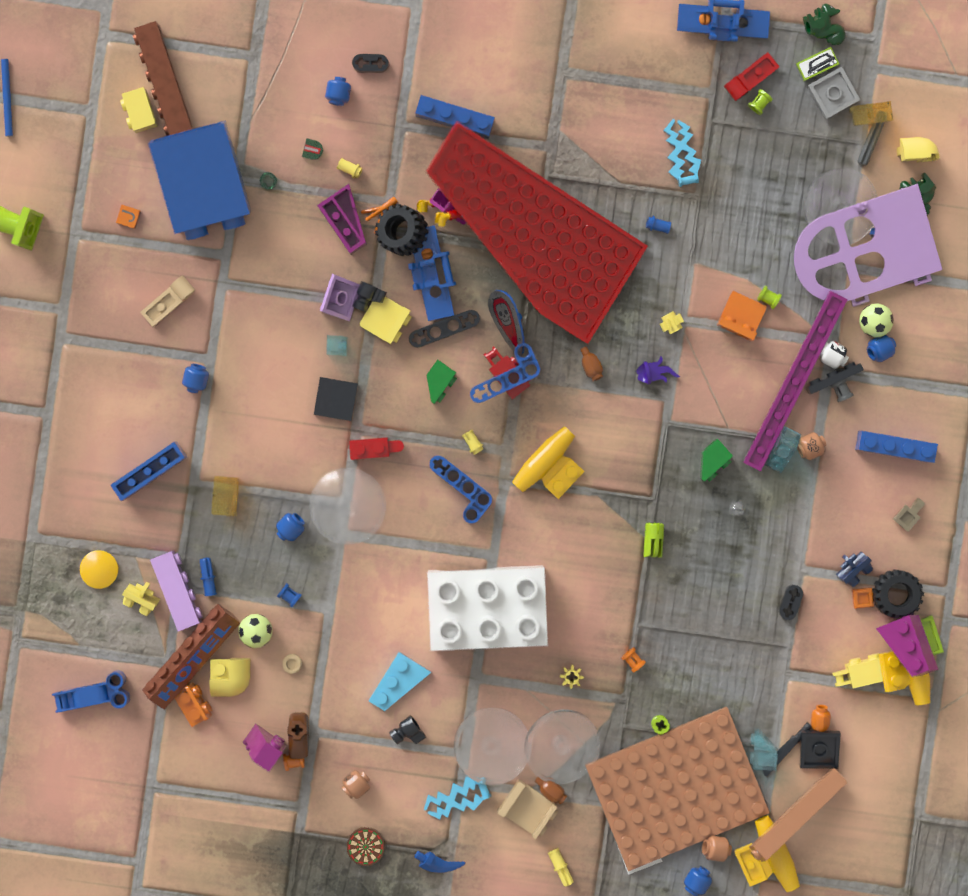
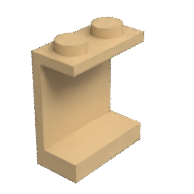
M518 779L497 810V813L502 817L506 816L531 833L532 837L536 839L538 835L541 837L547 829L545 825L549 819L552 821L558 811L556 810L557 804L550 802L541 793Z

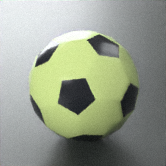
M879 303L866 306L861 312L859 319L863 332L874 338L887 335L891 331L894 322L890 309Z
M248 615L239 625L240 640L248 647L261 648L272 637L273 629L271 622L263 615Z

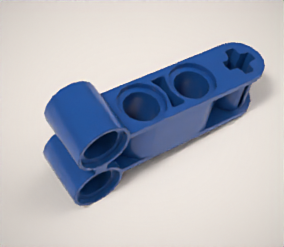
M114 671L107 676L106 682L52 693L57 707L55 712H64L111 702V705L115 708L126 706L130 701L129 692L122 689V686L126 683V675L122 671ZM113 675L120 677L121 682L119 685L113 683ZM117 694L124 696V703L117 702Z

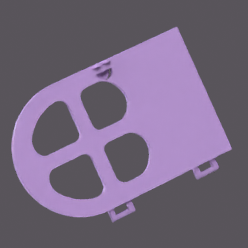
M918 184L831 212L811 222L799 236L794 250V267L801 284L817 298L825 300L829 291H832L848 299L847 301L851 300L852 306L855 307L870 302L868 294L913 280L915 286L932 281L930 274L942 270V266ZM858 216L868 218L875 227L874 237L867 243L851 247L844 228L845 222ZM825 227H833L839 243V251L816 260L811 259L808 255V247L812 239ZM869 252L880 253L884 258L882 274L875 280L861 282L855 265V258ZM839 262L845 264L850 280V286L847 289H828L816 281L815 275L819 269ZM926 275L927 279L918 281L917 278ZM864 296V300L855 301L856 298Z

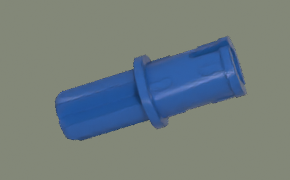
M211 558L200 559L202 573L200 579L203 580L204 596L217 595L214 582L216 576L213 575Z

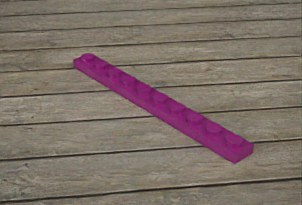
M829 291L743 463L759 471L762 470L848 299Z

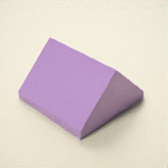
M332 274L320 311L350 321L354 310L353 303L358 298L357 290L360 284Z

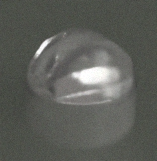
M733 500L729 505V513L734 516L743 515V502L740 500L735 502Z

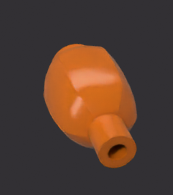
M817 705L816 709L812 711L811 726L815 731L824 732L829 728L831 714L826 705Z

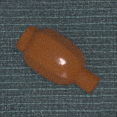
M587 346L581 348L580 350L583 355L582 366L587 377L592 378L593 381L601 379L603 377V367L595 354L589 352Z
M540 776L535 779L534 782L540 786L541 794L550 802L562 804L566 799L567 795L563 787L549 779L544 780Z

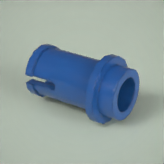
M655 216L648 217L646 228H649V231L656 230L668 234L671 222L656 219Z

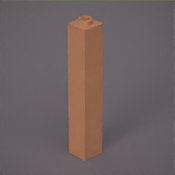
M835 768L830 769L749 846L752 850V856L758 861H767L848 782Z

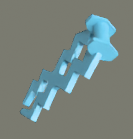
M673 119L663 130L670 135L666 142L675 146L673 152L667 157V159L675 163L668 173L678 180L679 187L699 183L698 170L701 159L693 157L696 150L687 145V142L693 136V134L687 132L690 126L680 120L677 121L683 128L678 133L684 136L682 141L676 139L679 134L670 130L675 122ZM682 150L688 152L684 159L694 164L688 170L694 173V175L681 178V175L685 171L680 168L684 165L685 161L677 157Z
M466 776L463 787L453 783L449 796L439 791L437 798L428 795L424 810H427L430 802L440 806L443 801L447 803L445 809L437 806V812L428 811V814L437 819H441L442 814L448 818L452 807L464 811L467 805L474 811L483 800L490 798L491 794L488 791L485 778L477 780ZM478 784L482 797L475 794L473 802L464 797L461 804L455 801L457 792L467 797L469 787L475 790V785Z

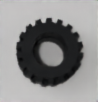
M396 204V207L392 205L389 207V210L385 209L383 211L384 215L378 217L380 221L375 226L378 228L375 234L379 236L377 240L381 243V246L400 256H410L411 252L415 254L418 252V248L422 249L424 246L422 244L423 241H427L425 235L429 232L425 228L428 226L427 222L424 221L425 217L420 212L406 205ZM407 221L408 229L405 236L397 240L396 231L398 226L402 222Z
M902 570L885 572L886 574H881L879 576L880 579L874 583L876 585L875 588L872 589L874 593L873 601L876 603L875 606L883 614L895 619L914 615V612L920 609L919 605L923 604L924 601L921 600L922 596H924V592H922L923 586L918 582V578ZM896 583L904 584L908 590L907 599L901 605H893L888 599V591Z

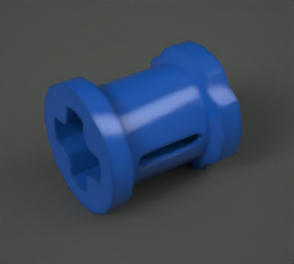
M288 583L277 595L278 598H282L289 603L291 608L302 596L301 593H296L292 590Z

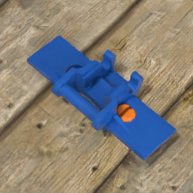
M708 0V6L679 4L677 31L708 34L709 40L737 42L739 36L768 39L770 11L744 9V0ZM714 6L738 8L737 13L732 16L719 15L718 12L713 11ZM739 18L746 19L747 27H739Z
M435 225L425 227L429 230L428 234L425 235L427 241H423L422 244L424 246L422 249L418 248V252L414 254L415 263L408 264L414 280L413 290H422L428 321L454 316L448 287L455 286L456 281L454 282L448 257L450 255L449 251L442 253L440 251ZM441 258L446 280L445 284L439 283L435 259ZM434 286L441 289V295L437 298L432 297L430 294V290Z

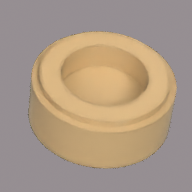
M295 654L287 655L282 663L283 669L290 674L297 673L302 667L301 658Z

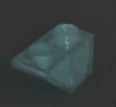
M784 426L764 465L782 473L797 449L801 434Z
M755 729V733H751V745H754V753L750 752V764H753V769L777 771L778 748L760 729Z

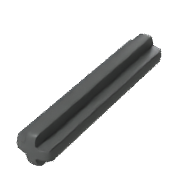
M883 111L877 112L857 162L863 166L868 164L888 116L887 113Z

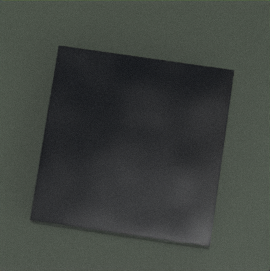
M320 377L314 415L352 421L358 383Z
M801 730L800 768L838 769L840 731L818 732L815 730Z

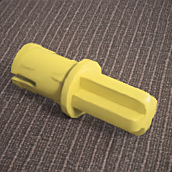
M559 848L548 852L547 854L555 868L554 871H557L565 887L571 885L573 879L568 871V864L565 863Z

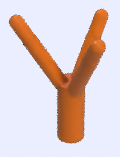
M393 196L382 206L362 210L361 214L374 212L365 218L366 221H369L380 213L383 216V211L385 209L389 210V207L396 205L398 201Z

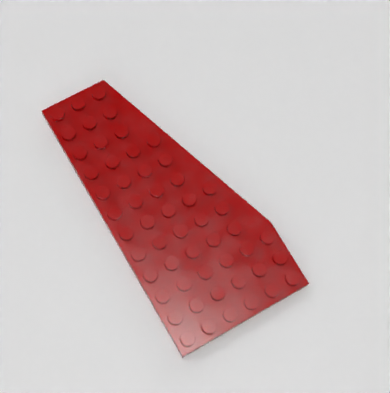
M455 122L425 171L426 174L537 312L588 344L648 246L459 122Z

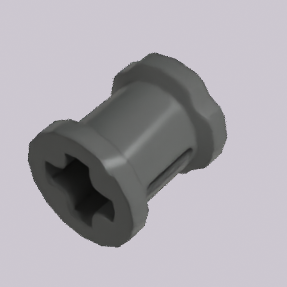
M847 379L830 385L838 396V402L854 396L846 384Z

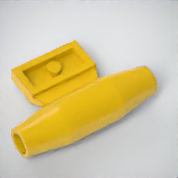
M565 426L554 433L524 463L512 483L524 492L542 479L543 485L559 499L585 472L571 458L563 456L575 435Z
M893 651L879 654L885 692L906 689L909 686L915 705L931 703L929 673L923 676L912 677Z
M768 815L755 821L759 837L773 824ZM753 843L734 850L749 886L767 880L774 873L786 892H791L800 887L795 864L785 843L767 861L763 862L756 860L752 856V850L749 846Z

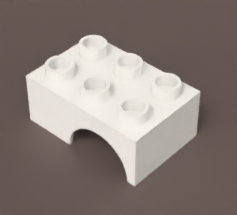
M543 565L461 571L428 570L431 651L548 646L545 571Z

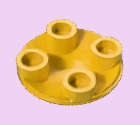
M97 550L90 552L83 558L80 564L81 578L92 588H106L115 581L118 575L119 566L115 558L105 551Z

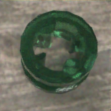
M266 172L260 177V185L267 190L273 189L277 185V177L271 172ZM268 175L271 179H274V183H271L269 187L266 183H263V179H266Z

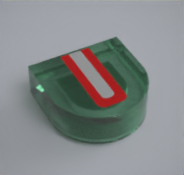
M306 138L302 158L310 160L321 158L323 155L321 143Z

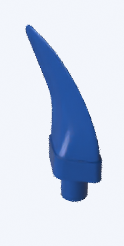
M417 851L414 856L421 861L419 867L435 873L453 871L465 865V862L444 861L432 852L424 855Z

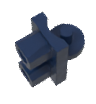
M862 551L858 555H851L849 558L844 554L842 558L845 562L840 566L842 569L836 575L844 583L855 587L860 581L856 576L860 571L867 575L873 570L870 563L872 560Z

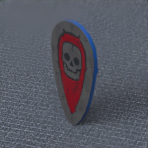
M496 290L488 298L489 311L502 337L509 347L515 351L517 345L525 343L521 324L522 315L518 313L514 300L507 292ZM520 347L518 349V355L524 353L525 347Z

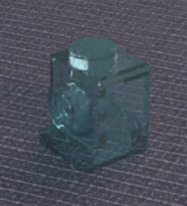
M327 335L326 355L347 356V337Z

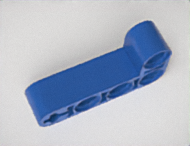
M525 343L517 345L514 354L519 366L473 387L470 391L472 401L482 403L537 377L540 373V366L531 347ZM520 347L528 349L527 357L522 358L518 355L517 351ZM530 364L535 365L537 369L534 375L526 373V367ZM514 372L519 375L517 383L509 382L508 376L510 373ZM493 381L501 383L502 388L500 391L494 392L490 386ZM487 384L488 390L492 395L487 396V393L482 395L481 400L478 397L474 398L475 390L483 391L485 390L483 386Z
M434 456L430 460V468L471 501L465 508L463 517L468 523H476L492 503L490 493L444 457ZM442 459L444 467L447 464L451 466L444 476L441 474L444 470L439 467L437 469L434 468V460ZM452 470L457 471L459 474V478L456 481L448 479V473ZM466 482L474 485V490L471 493H466L463 490V485ZM481 494H486L489 497V502L486 505H481L478 502V497ZM470 509H474L477 512V517L474 520H469L466 517V512Z

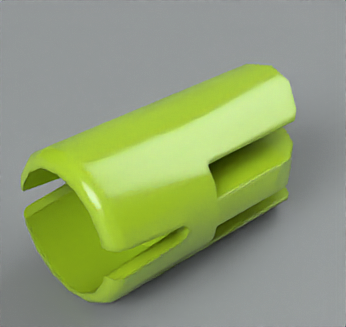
M648 522L645 524L644 557H663V523Z

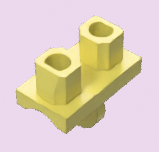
M148 582L144 586L138 583L136 586L129 584L122 594L124 596L123 605L133 607L136 602L141 605L139 612L145 616H148L155 609L160 599L153 596L154 591L148 589L150 586Z

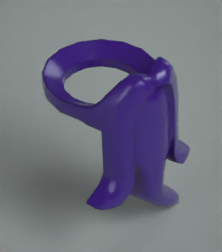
M660 356L657 362L647 363V361H644L636 370L638 380L648 385L652 381L660 379L667 383V378L660 375L667 372L677 378L680 376L668 366L658 367L663 361L662 356Z

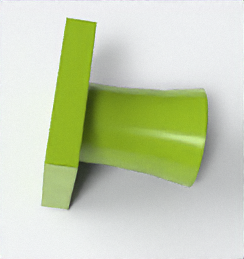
M0 206V232L13 235L12 244L32 251L44 214L23 206L21 215Z

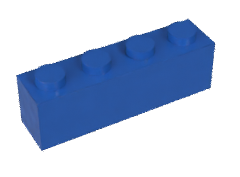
M423 95L420 96L415 112L416 117L453 127L455 122H459L477 135L488 139L495 117Z
M858 431L855 450L935 463L938 444Z
M173 442L110 486L121 501H125L188 457L178 442Z

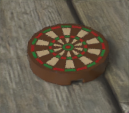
M361 827L355 830L349 836L347 842V853L350 859L362 866H370L377 863L385 850V841L382 835L376 829Z

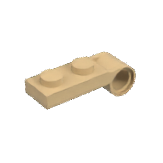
M182 275L140 313L152 327H155L195 292V289Z

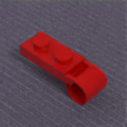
M767 52L738 76L725 84L724 88L734 101H737L775 72L779 65Z

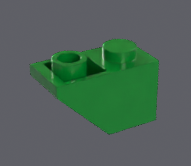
M438 359L426 375L430 398L433 404L436 402L440 403L446 395L444 393L446 387H452L457 380L455 377L456 372Z
M715 439L701 453L700 479L703 482L706 480L710 482L717 476L716 471L720 467L724 469L732 462L730 458L733 455L718 439Z

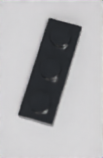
M849 363L844 366L845 370L841 372L834 370L826 374L828 378L823 380L817 378L810 381V386L806 387L808 394H813L863 371L861 363Z

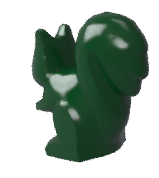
M823 4L821 9L818 7L814 10L815 17L811 14L804 16L803 22L806 33L819 39H827V42L832 45L842 44L845 40V29L839 24H831L830 17L837 15L840 10L835 9L829 4Z
M926 173L921 175L922 179L919 181L911 177V185L907 181H902L899 189L918 184L928 216L931 209L929 203L934 198L935 189L937 188Z

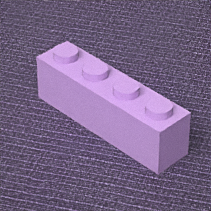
M171 551L150 559L177 630L181 631L202 622L201 618H203L201 609L199 607L196 608L194 600H196L195 594L192 589L189 590L187 582H189L188 576L185 571L182 572L180 564H182L179 554Z

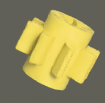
M672 311L661 317L663 323L660 326L663 332L668 330L669 334H672L683 328L681 323L684 320L680 313L676 315Z
M571 664V669L568 670L563 667L565 673L561 674L560 677L565 678V681H563L562 685L564 686L568 683L570 684V689L573 688L574 684L580 686L579 679H584V676L578 674L581 668L575 670L573 664ZM570 672H574V675L577 676V678H573V681H570L567 675H570Z

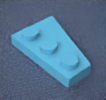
M398 652L370 697L369 702L385 711L427 677L431 671Z

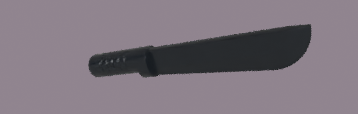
M808 722L764 763L763 774L765 777L801 741V730L812 729Z

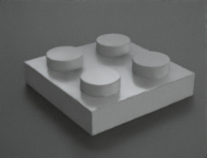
M842 67L807 86L825 119L860 101Z

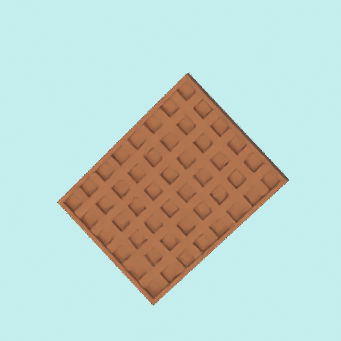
M727 707L670 729L664 734H658L585 764L628 871L770 813Z

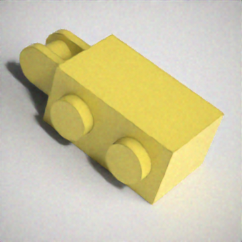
M879 653L868 655V659L864 660L860 658L849 660L850 663L845 664V670L832 673L837 682L835 686L849 684L850 687L857 688L883 682ZM843 674H847L848 680H844Z

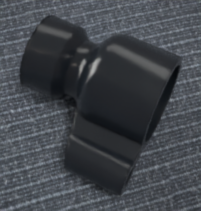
M361 281L357 290L358 299L354 301L353 307L367 312L368 302L383 303L387 292Z
M411 715L400 722L398 729L394 728L389 732L397 745L405 737L412 740L415 744L426 738Z

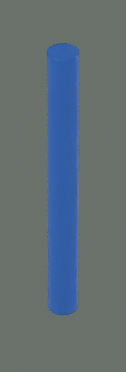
M1 59L5 136L11 137L13 136L9 59Z

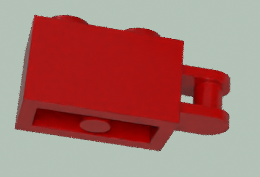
M494 346L489 353L483 354L492 365L489 371L494 377L519 366L513 356L509 358L506 355L503 358ZM498 356L500 361L494 364L492 359ZM514 372L510 373L508 376L509 382L517 383L519 375ZM527 381L506 391V393L513 400L531 385Z
M388 437L350 440V459L390 457V453L402 451L404 443L400 440L388 441Z

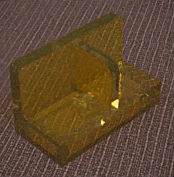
M891 101L857 105L849 109V113H852L854 126L867 124L870 126L875 123L893 121Z
M214 477L211 511L213 515L236 516L239 477Z

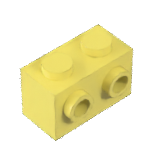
M144 87L122 94L123 99L120 102L123 110L128 113L129 118H126L129 129L139 133L158 126L147 90Z

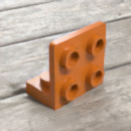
M732 291L717 326L749 341H753L767 306Z
M193 682L185 686L175 697L191 727L203 720H208L212 716L211 711H213L209 702L203 700L201 696L203 692L199 685H194Z

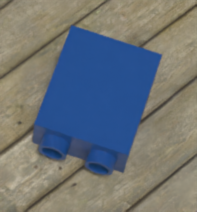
M226 120L154 139L148 143L174 234L184 232L186 240H192L209 234L206 225L221 222L223 230H229L246 224L244 215L250 214L251 207Z

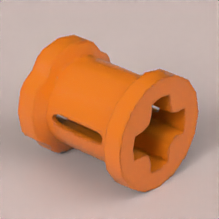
M634 647L621 657L632 668L631 671L633 673L646 663L645 660L638 656Z
M283 754L286 771L295 767L305 768L304 758L292 759L289 755Z

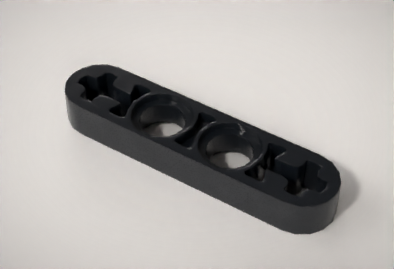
M475 310L462 312L413 331L409 336V342L413 347H423L477 326L480 316ZM469 313L472 316L476 315L477 318L474 320V324L468 321L464 323L466 327L462 328V323L458 317L463 316L464 320L468 318ZM456 320L459 323V328L456 331H451L448 328L449 321ZM433 327H438L441 330V335L437 338L430 335V330ZM427 330V336L430 341L426 342V338L421 339V344L412 342L415 334L422 336L425 335L422 331Z

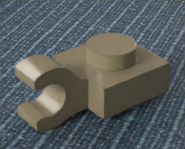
M917 498L910 508L904 505L893 520L909 532L921 518L917 513L925 503L920 498Z

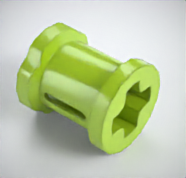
M760 89L756 98L748 103V107L758 115H762V110L769 102H772L773 98Z
M765 285L757 301H763L770 305L771 309H774L782 294L770 291Z
M657 715L651 720V726L656 733L664 734L668 732L670 724L666 717ZM661 720H663L665 726H661L660 729H658L656 722L660 723Z

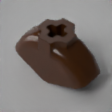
M295 712L290 715L287 727L289 756L292 759H303L308 756L309 719L306 713Z

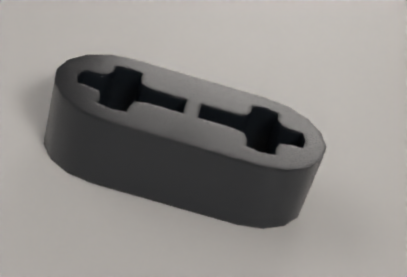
M357 54L352 60V65L360 73H383L388 69L389 62L387 57L382 54ZM362 58L364 62H369V65L364 64L363 68H359L356 62H359V59ZM378 59H382L386 64L382 65V68H378V65H372V62H378Z
M792 584L786 588L779 607V615L783 619L792 620L796 617L803 597L801 587ZM794 588H797L796 592H798L799 595L794 596L793 601H790L792 595L789 594V591H793ZM789 603H791L790 610H792L793 613L788 614V616L786 617V613L783 612V609H787Z

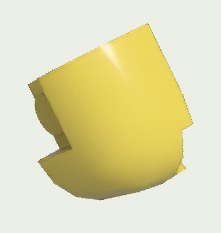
M922 137L900 138L897 156H901V162L915 160L917 162H929L940 159L938 148L931 140Z
M250 658L210 659L211 697H232L245 691L250 681Z

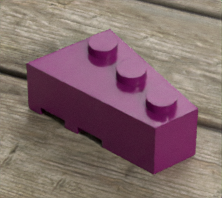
M349 184L317 205L350 255L367 245Z
M908 615L876 628L912 677L923 676L938 670L919 615Z
M256 723L243 741V744L246 745V750H251L249 752L251 759L268 772L287 746L282 737L277 734L273 736Z

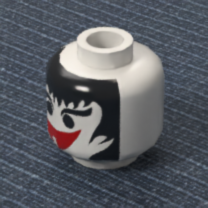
M836 341L826 342L820 354V360L833 369H837L840 365L843 367L849 358L846 355L847 348Z

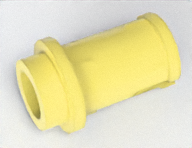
M343 158L340 159L337 166L338 170L352 175V178H359L363 170L360 164L355 165Z
M473 430L462 435L471 449L470 453L472 452L475 455L483 450V443L480 444Z

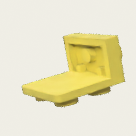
M385 297L383 303L372 301L360 322V326L392 345L393 342L397 343L402 333L400 330L402 326H407L411 320V311Z

